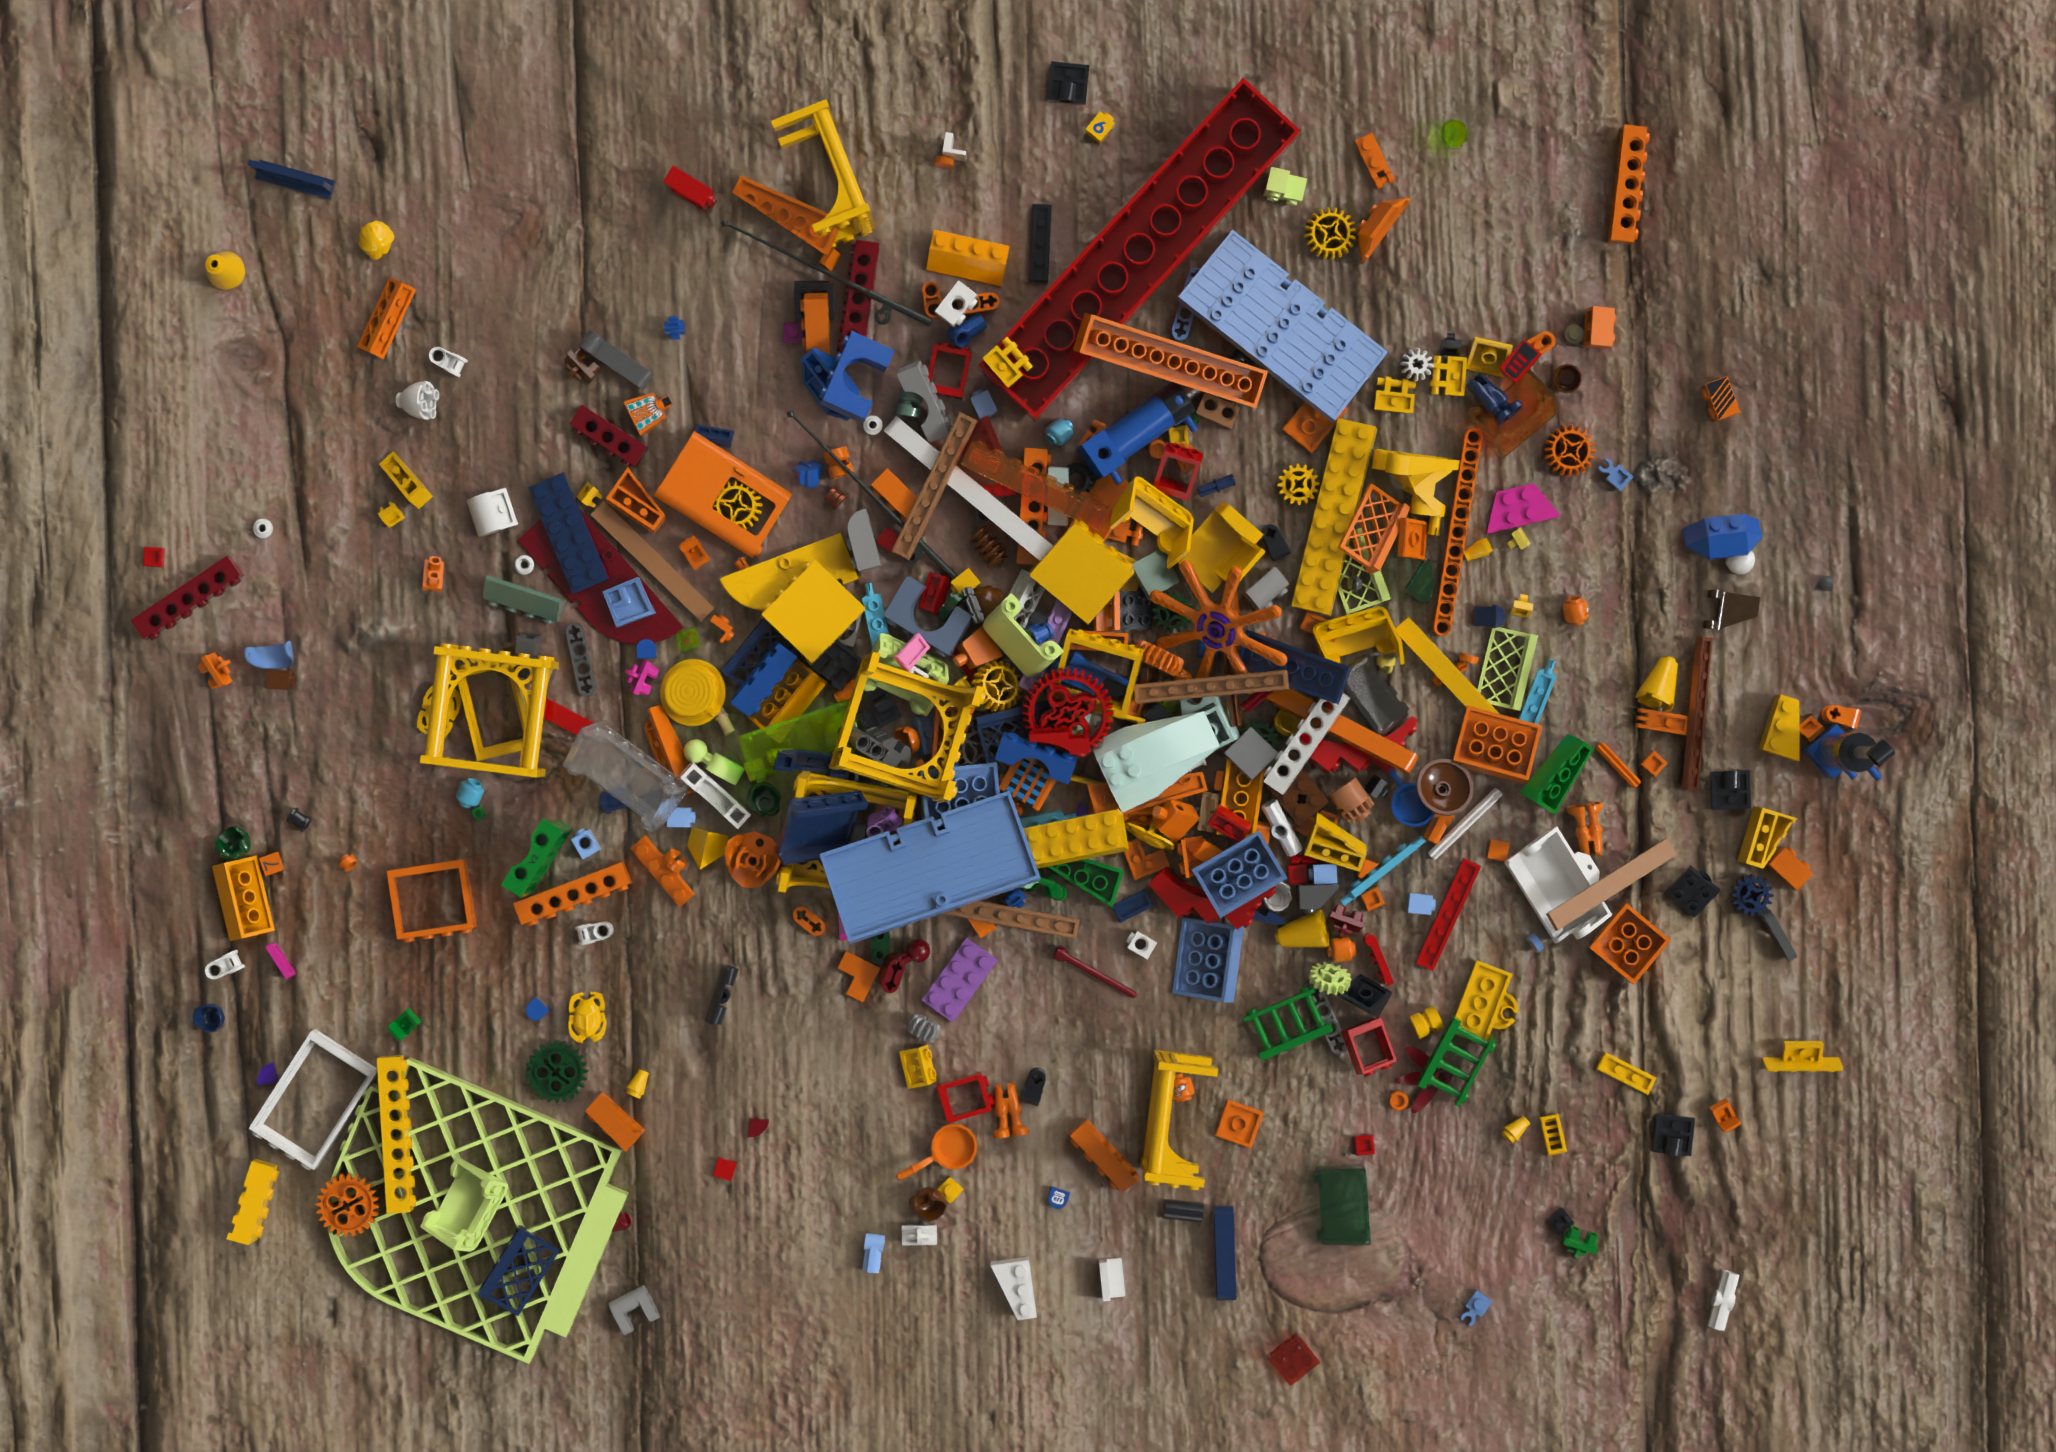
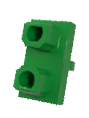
M1570 1225L1567 1233L1563 1232L1561 1238L1563 1239V1244L1568 1246L1567 1251L1572 1252V1258L1577 1260L1579 1255L1586 1256L1587 1252L1597 1254V1233L1587 1231L1584 1239L1579 1237L1580 1228Z

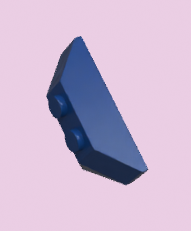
M814 347L800 361L802 364L803 383L820 405L822 398H819L823 387L827 388L829 381L826 380L830 370H835L837 364L834 363L835 357ZM844 370L843 379L845 385L851 392L859 395L858 387ZM820 405L828 415L845 421L851 419Z
M1745 514L1704 518L1682 528L1685 548L1691 549L1709 560L1748 555L1762 539L1759 519Z

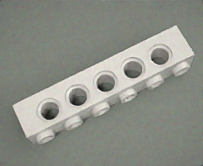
M1343 693L1339 705L1330 702L1333 706L1331 712L1323 710V703L1326 700L1320 699L1317 704L1314 702L1308 710L1310 713L1306 720L1303 718L1296 727L1299 729L1295 736L1292 734L1285 743L1288 747L1284 752L1281 750L1274 759L1277 761L1274 767L1269 766L1264 773L1266 778L1263 782L1282 795L1285 794L1351 698ZM1314 717L1321 720L1320 728L1312 726V719ZM1303 733L1310 736L1309 744L1302 743L1301 735ZM1292 749H1295L1299 752V758L1297 760H1293L1290 757V751ZM1281 765H1284L1288 768V774L1286 776H1283L1279 773V767Z

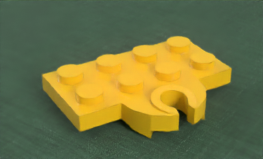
M1478 960L1475 961L1455 1016L1461 1020L1460 1025H1462V1028L1487 1040L1492 1028L1505 1029L1515 1022L1513 1018H1504L1502 1014L1505 1008H1511L1514 1013H1518L1517 1001L1506 992L1513 975L1512 973Z

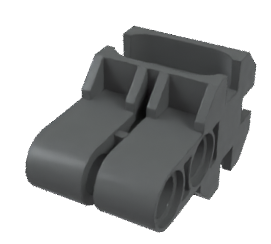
M855 726L852 727L848 744L854 747L855 755L895 768L901 760L907 763L911 760L910 747L878 727H871L864 732Z

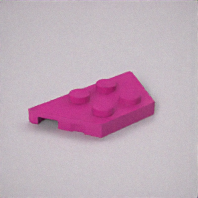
M1534 483L1495 492L1486 532L1489 534L1560 517V514Z

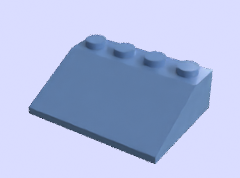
M997 763L953 767L955 775L952 781L956 782L955 787H957L955 798H951V801L937 803L932 801L931 797L920 794L922 820L932 816L934 820L942 818L941 813L1000 794ZM936 768L928 769L929 776L937 779L938 770ZM920 771V776H922V779H925L923 771Z
M1260 831L1255 832L1192 869L1220 918L1288 879Z
M1182 917L1172 994L1224 1003L1234 1002L1244 927L1242 926L1237 930L1229 923L1211 921L1207 924L1205 920Z

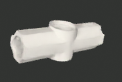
M1277 799L1267 801L1261 808L1272 827V835L1280 841L1287 856L1296 855L1303 850V847L1292 828V820L1285 815Z
M1722 1270L1718 1287L1712 1295V1309L1707 1326L1717 1330H1725L1729 1312L1732 1311L1735 1304V1290L1739 1274Z

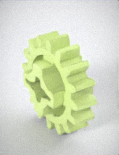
M1323 962V965L1317 963L1316 967L1312 966L1308 979H1310V984H1314L1313 988L1320 989L1319 992L1326 991L1327 995L1330 993L1337 995V992L1343 994L1344 991H1348L1351 983V974L1346 973L1347 969H1341V965L1334 966L1332 962L1331 964Z

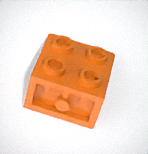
M1202 836L1181 838L1179 843H1176L1177 854L1181 855L1182 862H1179V871L1181 875L1184 874L1185 878L1195 876L1192 869L1204 863L1192 855L1203 839Z

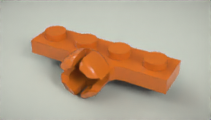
M646 835L630 848L679 908L695 895L679 874L687 865L684 856L678 861L675 860L681 854L680 851L671 849L666 854H662Z

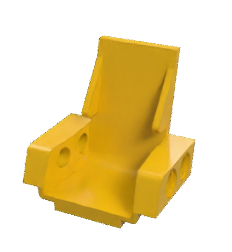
M1222 501L1191 536L1189 553L1178 561L1177 564L1179 565L1184 560L1190 561L1202 586L1213 593L1222 582L1226 583L1231 567L1237 566L1242 570V579L1266 551L1257 546L1256 543L1264 534L1232 506Z

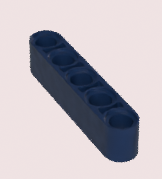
M1214 1206L1217 1301L1236 1300L1233 1206Z

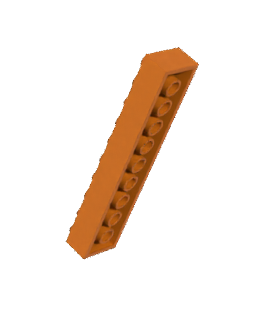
M1084 313L1073 348L1074 351L1253 408L1257 407L1268 373L1266 370L1088 313Z

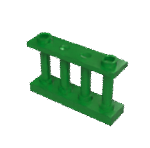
M1307 985L1300 988L1299 993L1259 1010L1252 1008L1246 1011L1247 1015L1243 1017L1244 1022L1252 1021L1262 1044V1050L1259 1051L1261 1061L1333 1031L1331 1022L1326 1023L1325 1020H1322L1311 995L1316 992V988H1310ZM1303 997L1316 1023L1314 1025L1315 1028L1310 1030L1304 1027L1293 1002ZM1287 1005L1298 1030L1296 1032L1297 1035L1291 1038L1289 1035L1287 1036L1276 1011L1277 1008ZM1269 1012L1280 1037L1279 1043L1275 1045L1269 1043L1258 1016Z
M1452 1015L1416 1083L1423 1089L1427 1085H1432L1455 1097V1105L1460 1107L1461 1103L1464 1104L1469 1096L1467 1092L1488 1053H1492L1495 1049L1496 1039L1490 1034L1488 1039L1485 1040L1462 1028L1460 1018ZM1459 1034L1482 1046L1483 1048L1479 1056L1476 1057L1453 1045L1451 1040L1454 1035L1457 1036ZM1445 1051H1450L1473 1063L1474 1065L1469 1074L1444 1062L1442 1057ZM1436 1068H1441L1464 1080L1465 1082L1460 1091L1435 1079L1433 1074Z

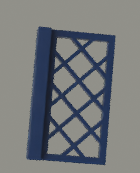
M263 160L259 162L248 161V166L256 171L255 179L328 200L332 198L335 180Z
M761 619L721 669L723 674L740 687L746 679L738 680L733 674L737 669L746 668V676L748 678V668L756 667L757 664L748 665L747 657L750 654L758 653V660L760 662V653L768 651L760 650L759 642L762 639L770 638L772 646V638L783 637L781 634L772 635V626L765 619ZM784 638V646L787 647L786 639ZM787 647L789 650L792 649L793 653H796L797 650L794 647Z
M1048 700L1035 703V720L1038 719L1039 715L1051 709ZM1021 706L976 717L973 720L986 764L997 761L995 757L989 758L988 749L991 745L997 749L999 748L997 744L993 743V740L997 733L1003 736V732L999 731L1003 724L1007 723L1014 727L1011 731L1012 733L1016 729L1024 733V739L1029 736L1028 732L1031 729L1025 731L1018 726L1021 719L1028 716L1022 714V711L1028 708ZM1049 718L1048 723H1052L1054 725V720L1051 721ZM990 728L995 731L991 740L983 736L982 729Z
M519 1225L480 1286L478 1295L519 1316L560 1249ZM527 1237L535 1241V1248L525 1250L523 1243ZM548 1248L553 1251L550 1258L541 1259L539 1250ZM537 1251L539 1260L528 1263L526 1253ZM524 1254L526 1264L514 1266V1257ZM540 1264L542 1269L540 1274L531 1276L529 1266ZM527 1267L529 1277L518 1279L516 1270ZM513 1271L515 1280L504 1283V1273ZM530 1280V1290L521 1292L519 1283ZM516 1284L518 1293L507 1296L505 1286ZM503 1287L505 1297L496 1298L491 1295L494 1289ZM520 1297L521 1304L518 1309L511 1307L508 1299Z

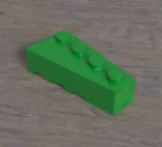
M1567 734L1519 794L1538 807L1555 815L1594 748L1586 742Z
M1090 859L1045 867L1110 908L1114 905L1124 870Z

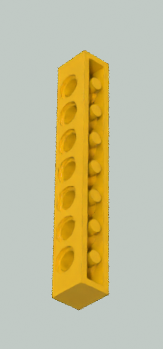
M404 1055L380 1056L377 1058L387 1214L407 1213L416 1207V1196L412 1192V1188L415 1187V1178L411 1176L414 1160L413 1156H410L412 1137H409L408 1129H411V1119L407 1115V1110L410 1109V1100L406 1098L409 1083L408 1079H405L407 1060H404ZM390 1071L397 1073L398 1078L396 1081L390 1079ZM392 1090L398 1092V1100L391 1098L390 1093ZM392 1110L399 1111V1119L392 1117ZM394 1129H398L401 1132L400 1139L393 1136ZM395 1149L402 1151V1158H397L394 1155ZM396 1168H401L404 1171L403 1177L396 1175ZM398 1187L405 1190L404 1197L397 1194Z

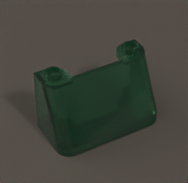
M1362 1164L1316 1167V1172H1313V1182L1319 1188L1321 1219L1320 1230H1317V1241H1321V1245H1370L1365 1167Z

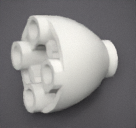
M420 381L408 386L403 392L397 393L396 405L415 418L423 420L434 419L436 417L435 409L436 401L439 399V391L434 389L430 382Z

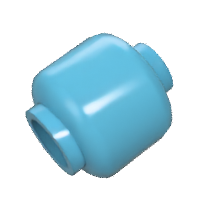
M1056 418L1046 427L1045 438L1053 446H1063L1074 435L1073 424L1068 419Z
M473 778L463 780L456 792L459 804L465 808L477 806L484 793L482 783Z

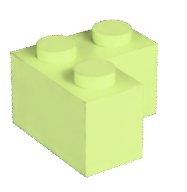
M1271 167L1268 172L1263 196H1266L1267 200L1278 202L1279 199L1286 201L1288 205L1297 206L1303 200L1307 178L1289 175L1290 171Z

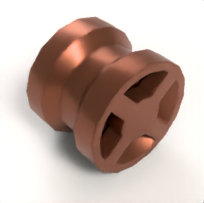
M835 485L824 497V500L830 502L832 507L837 509L848 495L840 492L839 487Z

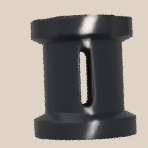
M296 807L289 814L286 822L293 823L300 828L301 832H304L311 823L312 817L305 816Z

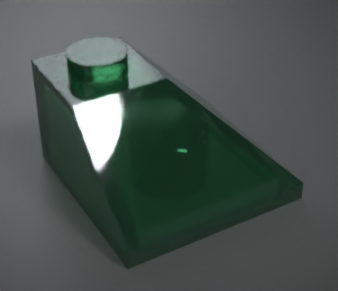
M1428 558L1422 560L1402 591L1403 594L1420 605H1423L1425 602L1428 604L1434 595L1432 593L1434 589L1431 560Z

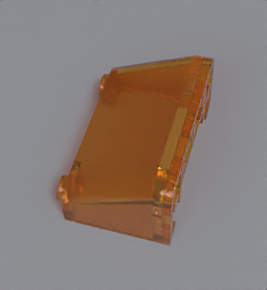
M1530 369L1517 384L1512 381L1513 384L1504 391L1508 396V403L1519 400L1523 403V406L1502 426H1498L1495 423L1494 417L1489 415L1482 405H1474L1466 414L1469 421L1476 429L1481 431L1484 439L1501 458L1514 451L1559 411L1556 395Z

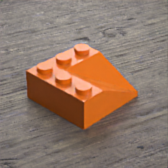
M1622 902L1612 913V916L1609 917L1589 948L1624 979L1634 985L1669 944L1671 939L1629 904Z

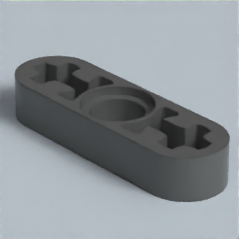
M1768 909L1761 913L1760 916L1784 958L1788 962L1797 958L1795 950L1772 911Z

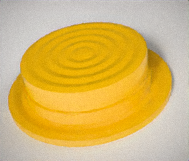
M687 659L675 664L664 676L660 688V699L665 712L671 719L685 726H700L710 722L719 714L726 698V686L721 673L712 664L700 659Z

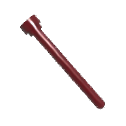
M1059 945L1052 957L1056 961H1066L1131 998L1137 996L1136 991L1069 955L1065 947Z

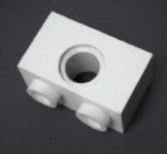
M958 280L935 310V314L952 327H955L956 324L960 326L966 318L965 312L968 309L972 310L977 304V294ZM954 301H961L963 307L960 310H955L952 307Z

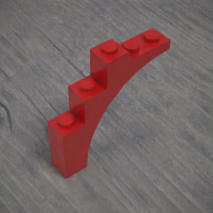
M1411 716L1400 728L1385 736V738L1404 747L1406 737L1408 735L1412 737L1418 729L1416 726L1418 720ZM1303 733L1301 735L1302 743L1309 744L1310 736ZM1325 739L1321 740L1308 759L1310 763L1326 775L1331 771L1334 773L1341 764L1339 761L1356 774H1359L1361 770L1364 772L1371 763L1369 760L1386 773H1389L1391 769L1396 770V768L1349 744L1331 742Z
M1168 867L1161 870L1148 883L1178 918L1183 914L1188 916L1195 909L1207 924L1213 920L1217 922L1220 919L1205 891L1189 885L1177 877ZM1276 886L1226 914L1225 917L1237 930L1242 926L1246 928L1253 922L1254 910L1262 904L1261 900L1265 897L1267 899L1272 897L1276 893L1274 890Z

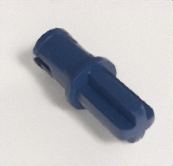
M1230 474L1217 480L1214 478L1212 482L1198 486L1199 496L1204 497L1215 492L1220 493V490L1235 486L1234 476Z

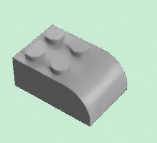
M866 509L859 510L851 516L848 522L849 538H846L848 549L850 551L853 550L854 557H851L853 568L858 569L861 573L880 568L882 564L868 511Z
M1273 567L1246 590L1242 596L1257 611L1273 605L1274 603L1271 600L1275 597L1277 599L1282 597L1288 591L1286 587L1289 583L1276 567Z

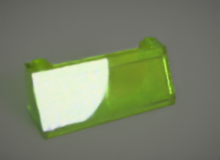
M849 700L737 736L751 781L756 780V783L767 780L766 776L780 772L773 769L777 751L803 749L833 754L838 739V730L843 723ZM854 720L853 726L858 728L856 720ZM847 743L846 747L852 748L851 752L854 751V747Z

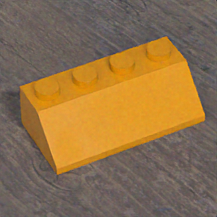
M934 229L926 270L1001 287L1010 246Z
M796 658L792 667L788 668L784 673L780 683L775 684L771 689L773 690L771 695L766 700L763 699L759 704L761 705L759 711L755 715L752 714L750 717H747L766 734L780 743L827 682Z
M1225 758L1219 804L1252 824L1249 832L1244 837L1247 838L1254 834L1257 829L1265 768L1250 781L1231 761ZM1215 829V834L1224 835Z
M257 856L212 866L229 940L233 941L275 931Z

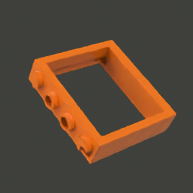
M467 859L387 871L397 940L403 939V943L415 941L414 937L422 936V940L434 938L433 934L441 933V937L453 935V931L459 930L461 934L472 932V928L477 927ZM459 868L467 923L404 933L395 877Z

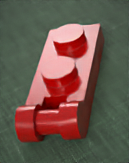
M1370 933L1365 934L1363 941L1370 946L1372 954L1369 955L1373 965L1377 964L1378 966L1377 976L1380 982H1384L1386 986L1393 984L1394 981L1376 937Z

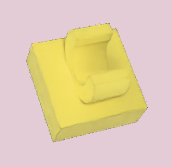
M1521 527L1511 533L1514 538L1507 542L1510 549L1519 545L1521 550L1531 544Z

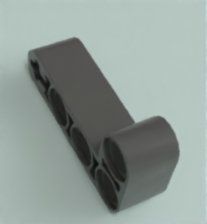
M591 330L588 331L579 344L583 350L642 390L645 389L654 376L652 372Z

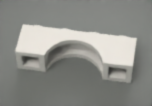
M693 761L679 775L686 784L705 798L737 829L750 817L751 814L745 807Z

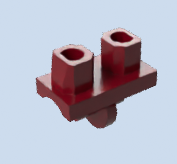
M1337 904L1328 915L1326 922L1334 924L1333 930L1339 932L1338 938H1343L1344 934L1351 936L1353 931L1359 933L1363 929V913L1353 911L1349 918L1344 916L1346 907Z

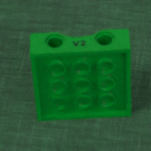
M542 818L531 836V848L528 856L521 863L511 868L501 886L519 897L532 894L573 828L561 820L552 821Z

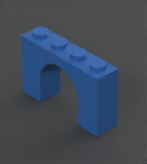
M852 331L849 336L845 335L841 346L844 349L842 353L838 352L834 363L837 364L835 370H830L826 379L829 381L827 388L823 387L819 398H822L820 405L863 424L873 402L851 392L847 388L843 379L844 369L852 363H864L885 372L895 350Z

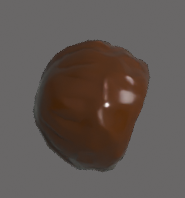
M992 585L973 589L975 593L973 596H976L981 608L980 613H983L985 619L1003 601L1005 596L1001 589L993 588Z
M925 1187L917 1191V1194L909 1199L910 1208L926 1223L941 1217L948 1205L944 1194L932 1187Z

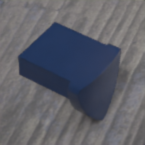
M1498 605L1474 607V626L1498 628L1506 619L1503 609Z
M625 788L601 792L600 803L607 814H611V811L630 806Z

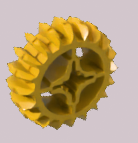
M1327 207L1325 210L1326 214H1324L1322 209L1318 210L1319 216L1315 213L1312 214V218L1315 221L1308 219L1307 223L1310 226H1305L1304 230L1310 233L1305 234L1304 238L1311 239L1306 242V245L1313 244L1310 251L1313 252L1317 249V257L1322 252L1324 253L1323 259L1326 260L1328 254H1330L1331 260H1334L1335 253L1341 258V250L1347 254L1349 252L1347 247H1353L1350 241H1355L1356 237L1351 234L1356 233V229H1350L1355 224L1354 221L1347 222L1350 215L1344 218L1342 217L1344 214L1343 210L1336 214L1337 208H1334L1333 212L1330 213V208ZM1324 219H1334L1330 226L1319 224ZM1339 223L1345 229V238L1338 232ZM1333 226H1335V228L1333 229V235L1335 237L1331 236V238H1328V240L1325 241L1328 235L1326 230L1329 231L1333 228ZM1315 229L1319 230L1318 232L1323 236L1321 245L1315 237ZM1331 241L1342 244L1337 248H1326L1327 244Z
M737 480L733 481L734 486H731V483L727 481V488L725 489L724 487L722 489L723 491L715 501L716 505L713 504L712 507L721 515H723L721 505L729 507L731 511L729 520L747 530L745 524L748 523L749 526L753 527L754 525L751 520H759L755 513L762 514V511L757 510V507H762L763 504L756 502L761 499V496H754L757 492L755 490L750 491L751 488L748 486L745 488L743 483H740V486H738ZM738 490L732 500L723 499L727 493ZM743 492L750 496L752 507L743 504ZM739 500V501H740L739 504H740L742 507H745L746 509H744V508H737L736 511H734V510H733L734 507H732L730 504H727V503H731V504H732V503H736V502ZM740 512L750 513L744 520L735 522Z
M994 660L983 664V667L981 666L977 669L978 672L973 675L975 680L971 683L984 688L983 693L986 694L983 702L985 704L984 709H991V712H1001L1009 710L1011 706L1013 707L1017 704L1016 701L1021 698L1019 693L1023 690L1018 687L1020 681L1017 678L1020 675L1014 674L1016 668L1009 669L1010 664L1004 665L1003 661L996 662ZM994 672L992 679L986 681L988 674ZM1008 692L1006 699L1000 701L1002 694Z

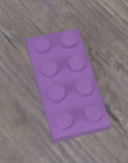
M966 938L922 1001L951 1022H954L998 959L969 938Z

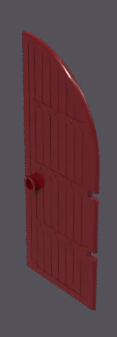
M582 510V515L609 580L573 594L542 519L517 540L542 570L548 566L551 568V571L547 573L548 577L572 604L577 599L580 601L581 604L576 607L577 610L596 630L605 636L622 643L638 645L643 639H649L654 643L663 641L674 636L684 628ZM639 577L656 614L617 628L603 591Z

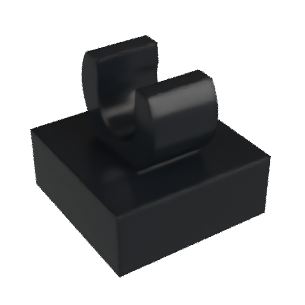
M1447 333V338L1442 340L1440 356L1460 355L1462 341L1455 340V333Z
M1373 775L1364 788L1374 798H1377L1378 795L1386 798L1389 793L1384 788L1387 782L1376 775Z
M1562 1207L1547 1218L1559 1235L1568 1229L1570 1225L1574 1224Z

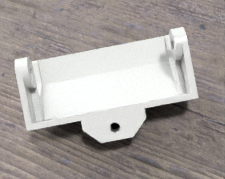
M1558 827L1544 832L1504 862L1554 943L1560 942L1571 933H1573L1576 939H1580L1612 916L1605 902H1602L1557 931L1553 928L1546 913L1599 881L1600 874L1590 855L1581 852L1573 853Z

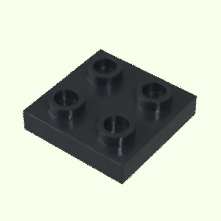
M1051 61L1047 101L1086 105L1090 65Z
M794 281L795 320L805 319V314L801 312L800 300H804L805 293H828L829 320H834L833 281Z
M1120 591V630H1152V601L1147 599L1143 591Z
M836 640L809 668L840 691L858 669L862 659L839 640Z
M879 687L862 694L856 713L865 730L874 726L881 729L902 716L888 691Z
M1750 770L1710 772L1711 810L1751 809Z
M1690 865L1665 890L1664 894L1695 918L1720 892V888L1712 883L1711 877L1702 870L1697 871Z
M1656 1113L1651 1151L1672 1156H1691L1695 1118Z

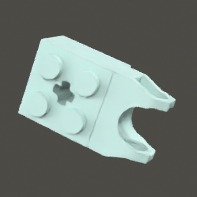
M1221 696L1203 697L1201 703H1196L1192 699L1180 700L1182 715L1205 712L1211 728L1214 727L1215 729L1214 734L1220 745L1218 749L1241 737L1237 727L1231 726L1229 711Z

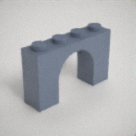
M907 576L883 615L888 618L886 622L894 627L897 624L904 628L903 632L911 637L916 633H920L928 645L931 644L936 647L935 652L944 657L946 654L952 656L972 623L973 615L956 606L943 627L936 631H924L917 625L914 619V608L926 586Z

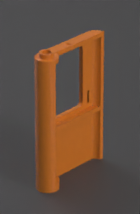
M694 431L653 496L753 558L754 555L758 557L763 549L761 544L786 506L792 493ZM730 477L755 490L775 505L774 510L757 536L721 515L712 507Z

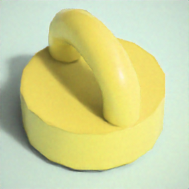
M1394 656L1376 657V665H1378L1379 670L1384 674H1390L1395 665L1396 658Z

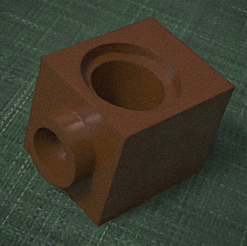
M266 669L265 689L293 690V686H296L294 671Z

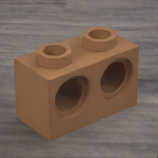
M1205 392L1195 414L1200 418L1231 430L1240 407L1237 406V402L1228 399L1225 401L1220 399L1219 396ZM1212 401L1215 408L1209 411L1204 407V403ZM1225 408L1230 409L1232 417H1223L1222 410Z

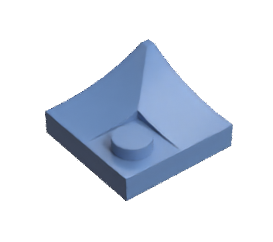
M639 577L603 591L617 628L656 614Z

